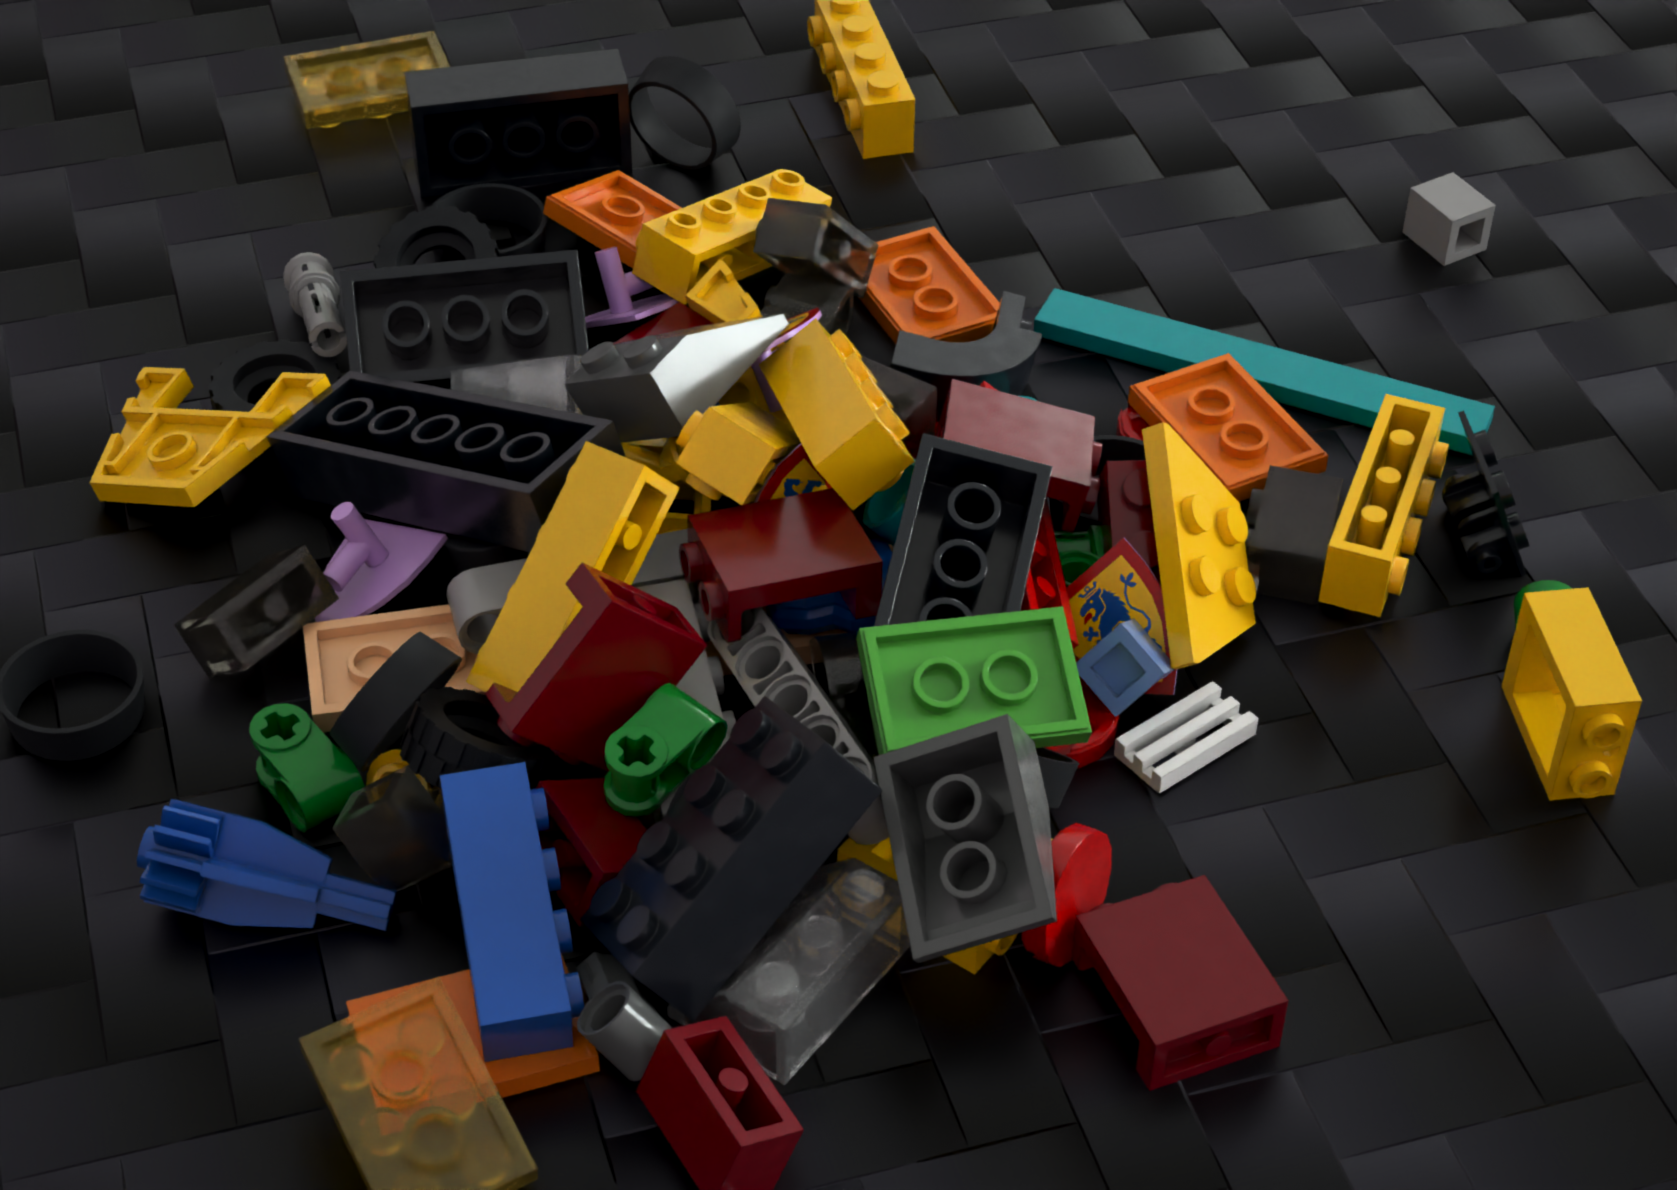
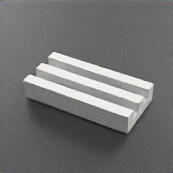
M1212 681L1116 738L1114 756L1160 794L1256 735L1259 718L1250 711L1241 715L1239 713L1240 703L1232 696L1225 700L1221 699L1222 688ZM1220 723H1223L1225 725L1222 728L1215 731L1214 733L1195 743L1197 737L1211 730L1215 726L1219 725ZM1177 753L1176 756L1154 768L1152 766L1169 754Z

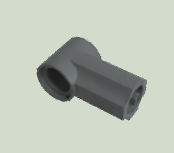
M595 951L576 967L579 973L584 1008L577 1021L578 1031L630 1081H640L663 1031L672 1027L657 1014L643 983L633 977L612 954H601Z

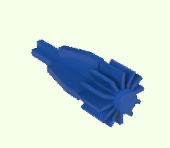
M171 798L169 806L165 805L162 809L160 825L155 824L154 827L149 826L146 829L137 855V867L145 869L140 877V883L144 884L140 893V899H143L145 903L232 926L314 928L318 914L387 931L390 918L395 910V899L398 891L329 873L333 861L332 857L263 821Z

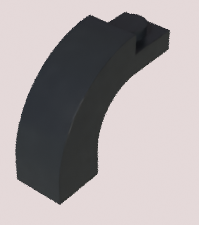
M1003 291L991 333L976 341L946 342L899 330L883 393L892 403V410L896 415L921 421L939 422L952 379L980 385L983 381H986L998 391L1022 396L1042 338L1041 333L1030 331L1031 321L1022 319L1026 296Z

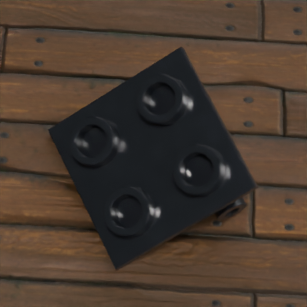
M1463 410L1458 412L1478 471L1468 475L1456 474L1449 477L1442 490V499L1448 507L1452 524L1456 529L1460 542L1463 544L1467 561L1473 569L1478 570L1482 574H1491L1499 570L1502 564L1514 560L1520 576L1526 575L1527 573L1519 550L1530 545L1517 512L1508 515L1505 512V509L1516 505L1503 470L1490 473L1489 467L1497 465L1498 462L1489 437L1485 430L1473 433Z

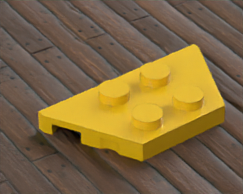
M1162 422L1142 429L1171 668L1180 669L1199 664L1256 624L1253 606L1256 598V586L1248 569L1245 546L1248 526L1245 516L1240 509V503L1169 424Z

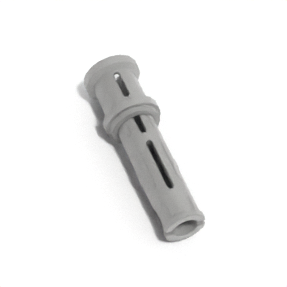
M312 252L300 253L290 259L283 273L289 302L295 313L304 319L309 342L313 345L311 346L313 351L323 357H333L340 354L347 345L345 328L342 325L337 309L341 298L339 285L335 280L333 268L326 258ZM307 266L308 270L303 272L302 267ZM309 283H313L314 290L309 291ZM315 301H319L320 306H316ZM324 329L330 330V338H326Z

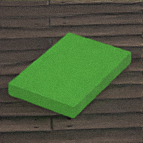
M1063 606L864 627L858 630L856 640L879 755L1008 714L1035 742L1036 748L1088 742L1091 736L1092 729Z

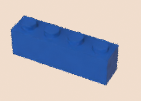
M525 762L440 775L444 816L484 1062L573 1047L572 1018L580 1016L584 1008L579 973L564 974L561 954L573 952L566 908L553 910L549 892L561 890L555 847L541 849L539 831L550 830L544 788L530 789Z

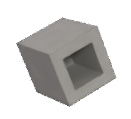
M1452 172L1410 188L1402 232L1445 266L1487 249L1496 205Z

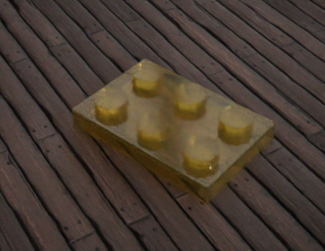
M434 31L284 56L286 75L306 129L314 127L330 128L342 122L364 118L380 119L388 117L392 113L408 111L404 72L450 67Z
M440 976L299 1038L301 1052L368 1190H516L538 1179V1167Z

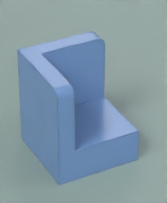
M1135 618L1120 623L1076 662L1079 676L1115 717L1126 710L1159 680L1167 677L1175 670L1171 668L1169 657Z

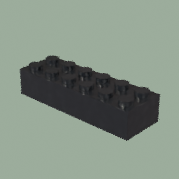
M351 370L267 436L293 497L335 507L343 502H351L358 512L527 552H531L536 542L537 534L546 522L566 482L567 474L576 462L586 441L626 457L613 420Z

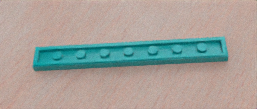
M1057 288L1052 290L1034 319L1033 332L1041 333L1044 339L1169 373L1229 353L1276 402L1370 428L1374 426L1385 394L1444 407L1445 413L1439 442L1449 444L1450 450L1472 455L1458 412L1464 410L1473 433L1485 430L1487 433L1494 414L1495 406Z

